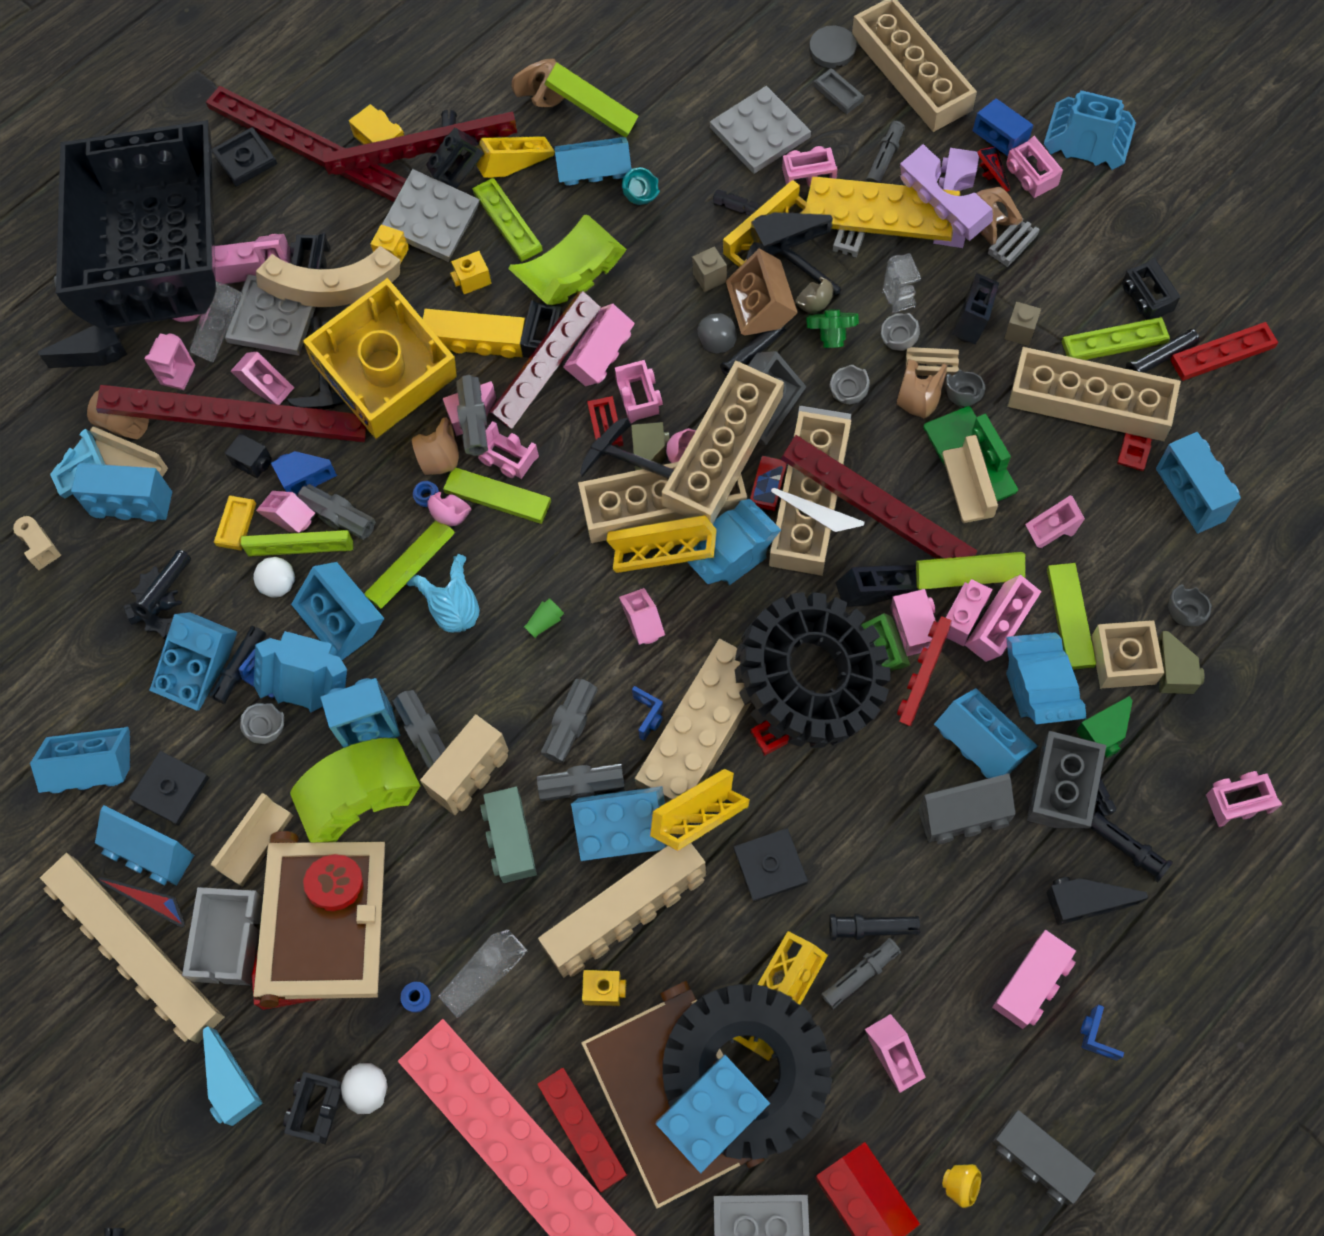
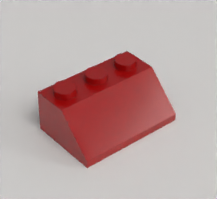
M866 1142L815 1177V1180L852 1236H906L920 1225Z

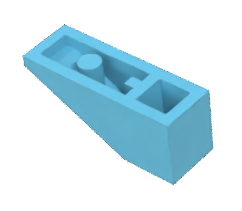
M207 1026L203 1029L208 1099L213 1105L210 1111L217 1122H224L233 1126L263 1104L217 1030Z

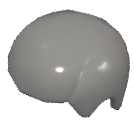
M897 313L889 316L881 328L883 342L893 350L903 351L911 348L918 341L920 335L918 320L916 321L910 313Z
M855 365L838 369L832 375L830 381V390L833 397L847 405L859 403L866 397L870 387L866 370L860 369Z
M256 703L249 706L240 718L242 733L253 743L267 744L274 741L281 734L284 726L283 712H279L272 703Z

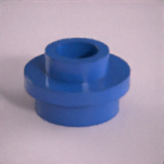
M429 481L418 483L413 490L415 502L422 507H428V500L430 496L439 492L438 487ZM425 493H431L428 497H422Z
M421 982L409 983L401 992V1003L410 1012L424 1010L431 1000L430 990ZM415 991L419 992V1000L412 1002L410 1000L411 994Z

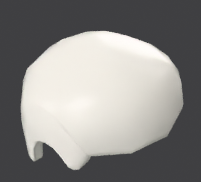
M278 557L264 559L257 565L254 572L255 586L260 593L271 598L282 597L290 591L295 582L292 566L286 560Z
M359 1063L347 1071L341 1084V1093L348 1109L357 1114H370L383 1105L388 1086L382 1069L372 1063Z

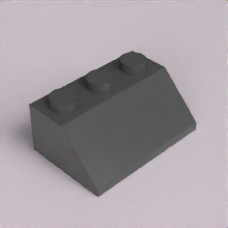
M777 351L757 353L748 365L784 382L783 397L758 441L762 445L768 444L806 388V385Z
M1049 731L1041 747L1027 821L1053 828H1090L1106 745Z
M1009 773L924 795L918 812L928 843L937 841V844H944L954 840L953 836L964 834L965 837H971L982 832L981 829L992 827L993 830H998L1009 826V822L1015 816Z

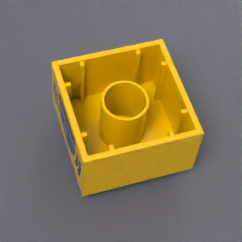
M388 278L303 340L312 364L375 439L457 377L453 354Z

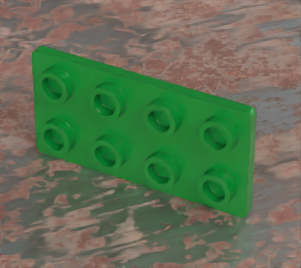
M967 406L924 424L923 429L944 466L943 451L963 447L966 437L976 435L996 501L998 502L1018 492V488L1007 470L1011 456L986 414L976 417L972 408Z

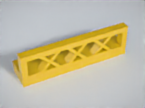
M794 180L790 181L723 239V254L738 267H741L746 260H742L736 254L741 250H749L754 242L750 235L751 221H754L758 216L769 215L774 212L789 213L788 209L794 204L802 208L803 211L800 213L804 214L807 202L799 196L800 185Z
M706 515L610 531L607 534V542L615 550L613 570L619 573L713 558L717 529ZM707 540L705 550L695 551L693 549L700 541ZM682 544L684 546L677 554L670 555L668 553L675 545ZM658 548L660 550L653 558L646 559L644 557L651 549ZM631 552L636 554L629 562L622 563L623 554Z
M723 769L655 809L652 814L650 836L679 851L749 807L750 799L731 790L734 773ZM725 800H729V801H731V802H733V803H722V802H724ZM706 812H719L718 814H705ZM688 823H701V825H687V824H688ZM670 834H683V836L677 839Z
M788 931L757 985L781 991L792 997V1000L800 1005L828 955L816 945ZM795 942L802 947L797 956L788 959L787 952L792 943ZM784 969L785 977L783 981L773 985L775 973ZM741 1036L733 1038V1040L768 1061L774 1053L772 1048L760 1038H758L757 1042L754 1041V1036H751L749 1041Z

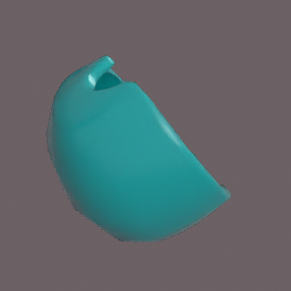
M633 168L623 178V194L633 204H649L660 192L658 190V178L645 168Z

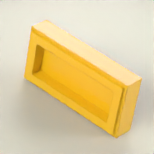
M235 496L228 497L214 540L216 546L242 550L241 536L247 535L256 507L255 500Z

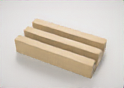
M911 347L906 351V365L908 359L915 360L918 364H926L927 366H918L917 370H915V375L935 376L941 368L937 367V365L944 363L952 365V367H947L945 377L948 373L953 376L959 370V350Z

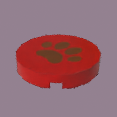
M338 854L323 856L313 862L306 871L303 880L304 891L311 904L315 907L324 908L326 911L341 910L353 904L364 884L362 872L357 863L345 855Z

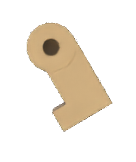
M24 516L15 522L13 527L14 533L30 548L24 554L38 570L61 556L48 535L32 517Z

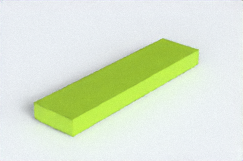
M557 62L544 85L624 137L628 136L638 118V115Z
M494 178L472 188L473 194L476 198L480 199V204L521 262L543 251L540 242Z
M1159 317L1063 337L1062 344L1066 356L1088 360L1162 345L1169 342L1170 337L1163 318Z
M459 468L451 471L443 488L446 494H452L459 498L542 524L551 503L550 497Z
M435 521L364 595L373 605L380 609L383 608L454 535V531L450 526Z
M348 530L241 536V546L248 556L351 551L353 550V540Z
M1023 552L916 561L917 588L919 590L963 586L965 582L969 584L971 579L980 584L1006 582L1018 575L1025 578V553Z
M1076 563L1049 565L1047 573L1059 634L1062 638L1063 651L1068 655L1073 670L1094 668L1096 660Z

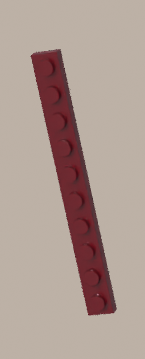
M221 86L206 101L208 109L248 129L253 127L258 134L323 167L325 165L322 154L345 149ZM377 164L365 169H353L339 174L395 202L407 180Z
M100 385L96 405L97 413L356 442H365L366 427L354 413Z

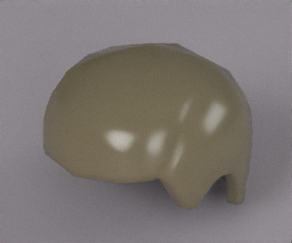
M823 277L819 278L821 284L811 282L795 300V303L809 314L824 310L832 299L833 285Z

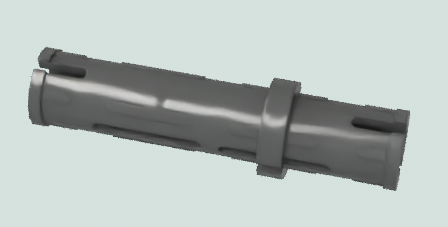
M899 121L891 122L886 136L881 139L880 150L865 179L866 182L881 183L893 154L899 149V141L905 131L903 123Z
M888 938L872 953H866L863 956V960L823 992L821 996L832 1009H835L836 1006L862 986L869 978L875 974L879 975L882 972V968L902 952L891 938Z

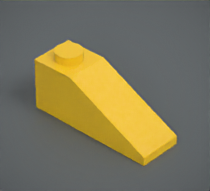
M546 137L481 138L480 146L484 151V155L476 163V166L483 177H506L554 156L555 151Z

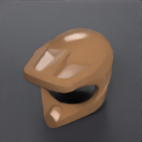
M544 59L529 65L513 77L511 85L514 94L517 97L533 96L531 100L538 107H553L559 104L564 97L544 85L557 61L555 59Z
M1001 187L985 189L976 193L992 208L993 221L980 232L990 245L996 244L997 224L1018 225L1023 221L1013 200ZM996 202H1002L1005 205L1008 217L999 210Z
M908 359L896 405L912 415L925 419L930 416L939 403L941 389L947 372V364L943 363L939 372L934 377L929 375L927 379L921 380L915 375L918 363L915 360Z
M99 390L94 393L87 409V417L91 424L100 429H108L119 436L139 439L143 436L148 427V418L97 413L96 405Z
M447 417L442 418L441 423L436 428V432L428 436L418 434L412 438L413 449L424 475L443 474L453 471L457 467L459 451L455 441L453 426Z

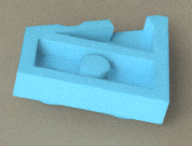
M84 429L79 434L82 436L79 443L74 449H68L62 462L57 464L50 474L59 495L63 498L72 495L71 489L78 463L106 465L91 432L87 429Z

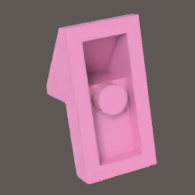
M1070 495L1025 525L1037 547L1043 548L1063 534L1073 536L1085 518L1073 496Z

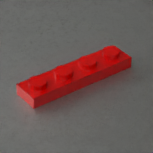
M1264 322L1174 354L1170 361L1181 380L1184 381L1274 349L1278 341L1268 324Z
M941 616L939 622L933 621L928 637L932 638L929 648L923 647L918 663L922 664L918 674L913 673L907 689L912 691L908 701L903 699L897 712V715L901 716L899 722L912 726L949 633L952 620Z
M561 1068L537 1085L599 1191L602 1193L627 1176L626 1172L565 1069Z

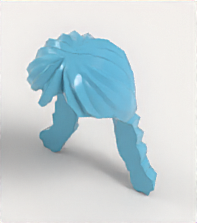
M460 554L453 557L454 561L450 572L451 582L445 588L436 587L426 578L419 575H414L406 583L408 586L418 587L419 591L425 595L429 611L439 627L444 631L452 633L466 631V629L473 627L480 611L478 601L464 579L463 565L466 557Z

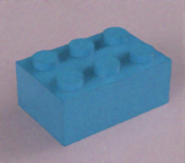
M1198 432L1170 443L1156 467L1157 472L1197 534L1225 522L1241 499L1237 486L1230 482L1225 474L1223 465L1216 461L1210 452L1209 444L1201 438Z
M78 463L71 493L92 517L105 518V516H113L122 520L141 518L150 522H154L156 519H167L172 496L171 489L158 470L147 467Z
M376 678L362 679L351 687L345 689L335 688L330 690L327 695L321 696L329 728L343 748L367 740L401 736L392 705Z
M663 787L583 797L571 803L581 861L657 851L667 847L668 845L650 836L653 811L665 804Z
M723 1055L656 1121V1125L694 1167L702 1173L770 1102L730 1059Z

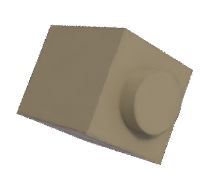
M715 246L692 257L693 275L704 292L726 282L727 265Z
M1016 302L1004 339L1029 346L1041 308Z

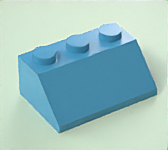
M626 137L554 146L559 182H564L565 185H575L579 183L580 179L587 178L589 182L602 181L603 176L612 175L613 179L624 178L631 170L629 145Z
M337 562L313 566L291 604L321 641L332 644L336 649L335 656L340 657L341 660L370 640L384 620V617Z
M976 688L954 700L934 724L940 729L942 736L951 740L960 748L962 755L972 760L988 779L1010 774L1038 747Z
M129 727L46 737L30 762L38 792L50 791V793H59L65 789L73 788L85 790L96 785L115 786L123 782L130 769Z
M105 805L100 810L95 843L103 848L102 855L116 862L119 857L126 860L125 866L141 874L143 869L152 873L149 878L165 886L168 881L177 886L195 855L179 842Z

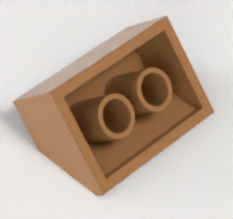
M760 248L726 280L741 334L745 336L781 329L798 313L781 260Z

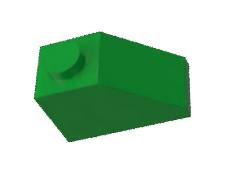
M1128 696L1083 721L1076 732L1081 739L1106 745V758L1114 755L1121 749L1119 745L1126 737L1133 700Z

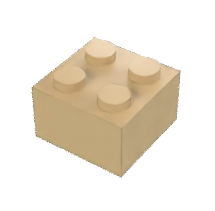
M1154 620L1099 624L1096 627L1091 639L1100 689L1157 684L1164 674Z

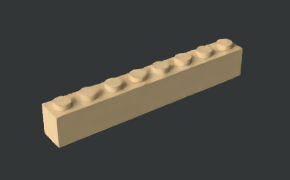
M66 853L40 877L47 885L43 888L44 891L53 900L56 901L59 898L63 902L64 906L61 908L63 912L72 920L77 918L83 924L80 930L89 939L93 940L96 938L101 944L98 947L99 951L109 960L114 958L120 964L116 969L127 980L131 978L135 980L138 984L135 988L136 991L145 1000L148 1001L151 998L157 1004L154 1008L156 1013L165 1021L169 1018L176 1025L173 1031L184 1042L189 1039L199 1043L203 1039V1029L207 1026L214 1028L224 1018L190 980L182 976L183 972L77 859Z

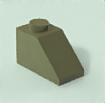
M663 422L632 425L634 454L660 464L666 458L665 448H667L669 441V432H664ZM635 466V471L642 469V468H639V467Z
M1162 631L1158 637L1164 674L1159 680L1160 693L1194 694L1204 682V669L1200 668L1199 658L1169 631Z

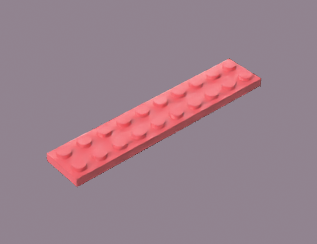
M444 1019L435 1025L398 1060L401 1066L550 1236H637Z

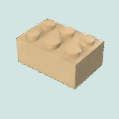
M475 714L420 779L429 796L453 815H456L459 810L464 811L471 803V796L477 789H482L490 779L489 774L495 767L499 768L508 757L507 753L509 750L502 733Z

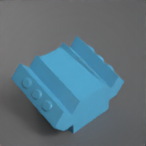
M1080 90V93H1077L1075 98L1066 97L1056 103L1044 145L1050 154L1061 150L1066 159L1076 157L1093 162L1095 166L1106 161L1113 170L1125 163L1136 122L1129 111L1123 110L1122 100Z
M751 499L742 500L734 510L726 511L716 518L713 523L717 529L714 557L688 561V563L707 584L722 580L731 585L767 558V548L781 529ZM707 540L700 541L693 549L695 551L705 550Z
M285 631L281 640L269 638L255 645L254 687L260 699L273 693L278 704L283 701L304 706L310 712L323 706L321 696L327 695L330 690L335 688L345 689L347 669L341 658L335 656L336 649L332 644Z
M1056 632L1006 637L1009 657L1006 675L1020 716L1030 717L1035 724L1086 719L1085 704L1080 699L1079 686L1068 655L1063 651L1062 638Z

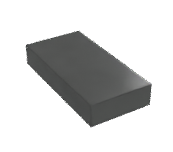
M832 68L814 81V87L846 115L864 102V95Z

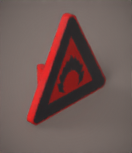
M991 147L977 151L982 159L980 166L984 170L989 169V171L983 173V176L987 180L995 177L1006 192L1010 191L998 149Z

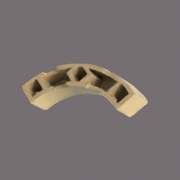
M379 246L372 254L359 262L341 268L319 270L299 267L271 254L256 270L257 287L279 299L301 302V305L335 307L348 305L357 301L386 278L392 283L400 275V259Z

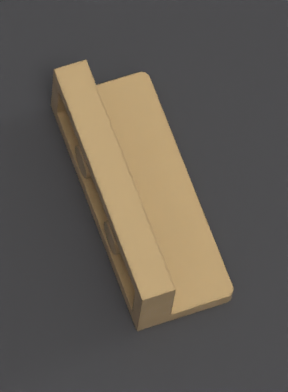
M96 427L91 428L90 432L96 439V445L106 465L156 468L160 475L164 476L168 467L159 454Z
M968 436L965 438L963 447L945 450L942 454L963 523L992 518L998 507L977 436Z
M262 793L214 858L211 866L243 887L267 854L270 835L283 831L293 815Z

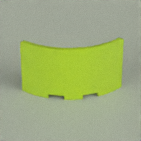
M584 215L574 229L550 251L527 263L511 264L509 270L547 305L567 302L568 296L579 291L585 292L594 286L593 280L602 272L607 274L627 249L589 215Z
M378 738L350 745L325 757L296 782L290 794L309 841L323 843L336 842L350 826L360 820L358 815L369 809L377 812L395 806H408L420 788V784L398 739Z

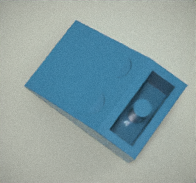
M193 613L174 614L149 691L194 710H200L230 656L237 631Z

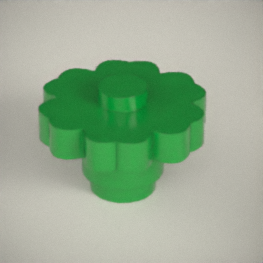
M839 309L825 310V314H814L806 317L807 328H820V341H823V347L825 348L844 346L846 328L859 324L858 313L840 312Z

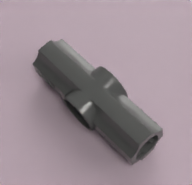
M466 375L456 381L459 399L457 412L460 428L463 431L464 449L466 454L473 456L483 455L484 452L488 451L485 428L487 417L481 397V385L478 377Z
M310 484L303 486L299 491L298 498L328 526L334 529L342 528L348 530L349 533L362 540L369 537L373 532L376 523L375 519L354 508L345 498L337 494L331 496Z
M575 679L564 704H561L555 712L552 720V729L541 750V755L555 763H564L575 738L581 735L585 727L587 712L598 691L596 686L586 680Z
M414 690L404 691L397 695L392 702L406 725L404 728L413 745L419 749L428 769H430L446 748L439 737L440 733L429 713L426 714L417 694H415Z
M621 764L596 768L580 765L567 769V772L537 776V786L541 802L563 798L577 800L578 798L595 796L597 793L625 789Z

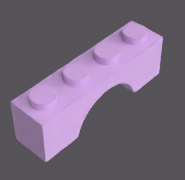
M924 144L900 163V177L903 183L909 188L912 186L924 203L927 204L929 202L942 220L947 219L959 236L963 235L970 241L993 221L992 208L976 193L954 196L946 193L939 187L937 181L941 174L940 159Z
M950 148L948 158L943 157L941 172L945 173V178L940 177L939 187L944 190L954 191L972 188L977 171L978 153L976 151ZM953 231L952 241L934 240L933 244L963 248L965 236H959Z

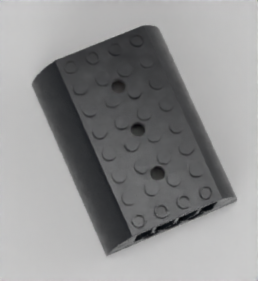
M208 120L60 142L56 294L63 304L78 317L102 329L205 314L214 299L216 290L212 145ZM150 204H156L154 207L149 208ZM151 240H157L155 243L149 244Z

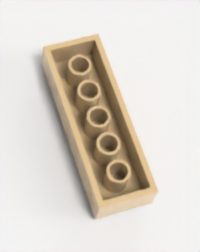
M884 0L854 16L852 34L856 38V42L933 132L973 111L977 91L898 0Z
M1023 347L1008 407L1165 441L1172 427L1181 381Z
M738 361L734 362L662 491V506L688 518L706 515L712 524L714 523L783 397V381Z
M799 411L794 436L801 437L844 465L851 420ZM788 465L783 488L784 492L835 511L837 495ZM781 498L776 522L781 531L772 542L769 566L822 576L831 529Z
M678 462L665 464L664 466L675 469ZM645 469L578 483L591 543L607 540V534L610 531L686 519L688 517L662 506V491L669 479ZM741 474L717 517L726 511L734 510L740 501L747 499Z
M721 639L717 641L635 777L637 789L662 786L666 804L707 779L751 704L744 705L739 694L745 686L744 683H736L735 669L740 665V662L735 661L737 651L735 646Z
M692 843L679 851L669 846L665 847L541 935L538 939L543 949L563 978L568 974L570 977L575 976L585 968L584 963L592 957L598 959L609 950L608 946L616 940L621 942L633 933L632 928L639 923L645 925L657 916L656 911L665 905L668 908L680 900L682 892L688 888L692 891L704 882L703 877L706 876L705 861Z

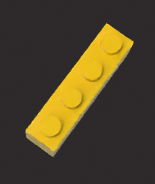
M434 309L424 310L423 320L449 351L455 353H478L483 356L490 354L502 355L506 358L523 357L520 341L525 326V318Z

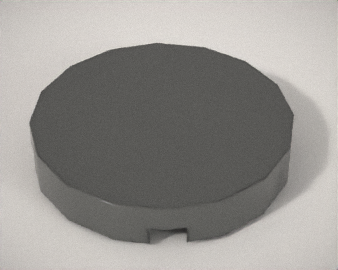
M836 25L818 29L812 35L809 44V50L814 62L827 68L847 65L853 60L857 47L856 38L852 32Z

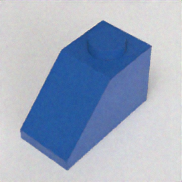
M296 451L284 454L271 463L285 491L293 492L296 496L303 486L310 484L315 487L337 476L330 460Z

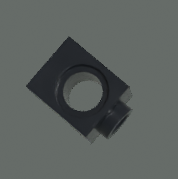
M241 433L225 453L232 466L257 479L262 472L268 469L272 460L266 446Z

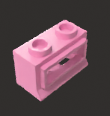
M1035 136L1009 151L1006 162L1008 170L1016 175L1022 187L1029 191L1033 198L1059 185L1063 169ZM1033 155L1037 159L1038 170H1046L1047 173L1040 176L1025 157L1028 158Z
M818 146L808 152L800 153V151L794 150L783 156L782 170L786 185L794 179L806 177L807 184L810 187L812 176L818 177V175L830 174V178L837 179V167L831 148L824 149V147Z
M160 333L159 337L155 339L149 352L150 354L144 359L161 385L184 390L195 368V363L178 336Z
M645 360L615 367L616 382L630 423L659 414V406L663 405L659 390L654 391L653 384L656 383L652 368L647 369ZM641 380L648 403L636 405L630 383Z
M493 421L486 429L488 451L484 452L483 455H478L479 460L487 466L494 464L500 467L501 472L507 477L513 478L517 476L520 479L523 478L532 463L539 457L536 444L531 443L528 449L521 445L517 435L511 433L507 438L499 434L497 424ZM496 446L521 459L520 462L517 464L492 451L493 447Z
M972 579L969 584L964 583L946 616L947 619L952 620V625L947 635L948 639L962 646L965 645L969 633L983 607L986 606L993 589Z
M1253 771L1240 776L1241 780L1231 783L1228 778L1213 784L1214 788L1206 796L1219 827L1224 826L1231 819L1238 817L1248 819L1264 810L1268 814L1273 813L1282 805L1276 796L1268 774L1258 775L1257 771ZM1258 785L1262 797L1232 805L1228 804L1225 794Z

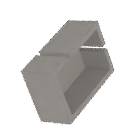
M197 887L183 977L192 982L219 984L220 981L224 984L251 986L259 929L254 924H260L263 897L260 894L251 890Z

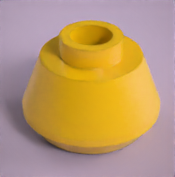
M973 1164L955 1165L951 1170L947 1169L942 1183L943 1188H946L947 1196L962 1208L972 1206L980 1190L981 1172Z

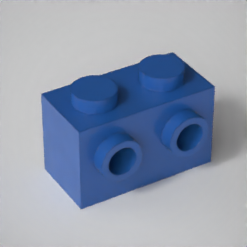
M995 99L977 113L972 131L1008 156L1010 150L1029 140L1033 124L998 99Z

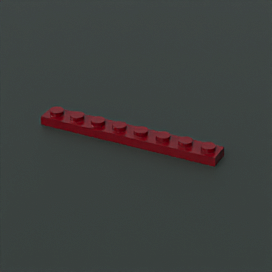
M512 111L322 154L323 162L328 175L342 174L353 169H365L380 163L388 164L393 160L402 158H414L420 154L435 153L454 127L476 138L478 143H480L481 138L508 137L511 134L517 133L515 117Z
M797 435L794 436L780 459L935 559L975 556L977 550Z

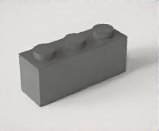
M1019 1110L1011 1115L992 1141L997 1146L995 1151L1003 1159L1010 1163L1014 1160L1022 1167L1020 1172L1034 1184L1039 1181L1048 1189L1046 1194L1061 1206L1063 1203L1066 1205L1074 1204L1096 1174Z

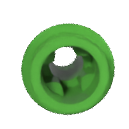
M549 598L545 603L541 602L524 627L536 638L539 634L561 621L560 617L564 612Z

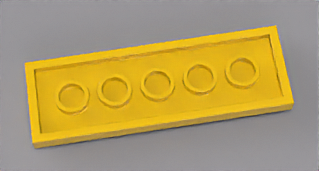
M812 176L804 214L831 215L833 218L831 229L952 241L954 230L951 223L947 219L942 220L929 202L927 204L924 203L912 186L909 188L904 185ZM942 189L950 195L960 196V191Z

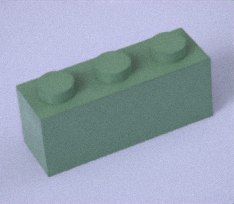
M513 787L483 794L485 804H481L480 807L483 820H489L491 831L486 832L489 849L494 848L496 858L491 859L494 875H500L503 883L536 876V867L518 788Z

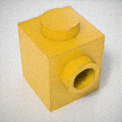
M382 224L370 243L373 252L381 246L399 258L400 264L409 250L403 231Z
M480 251L451 261L454 272L450 273L455 287H461L464 295L492 284L489 270Z
M584 970L582 994L584 1005L620 1006V998H626V980H621L620 971Z

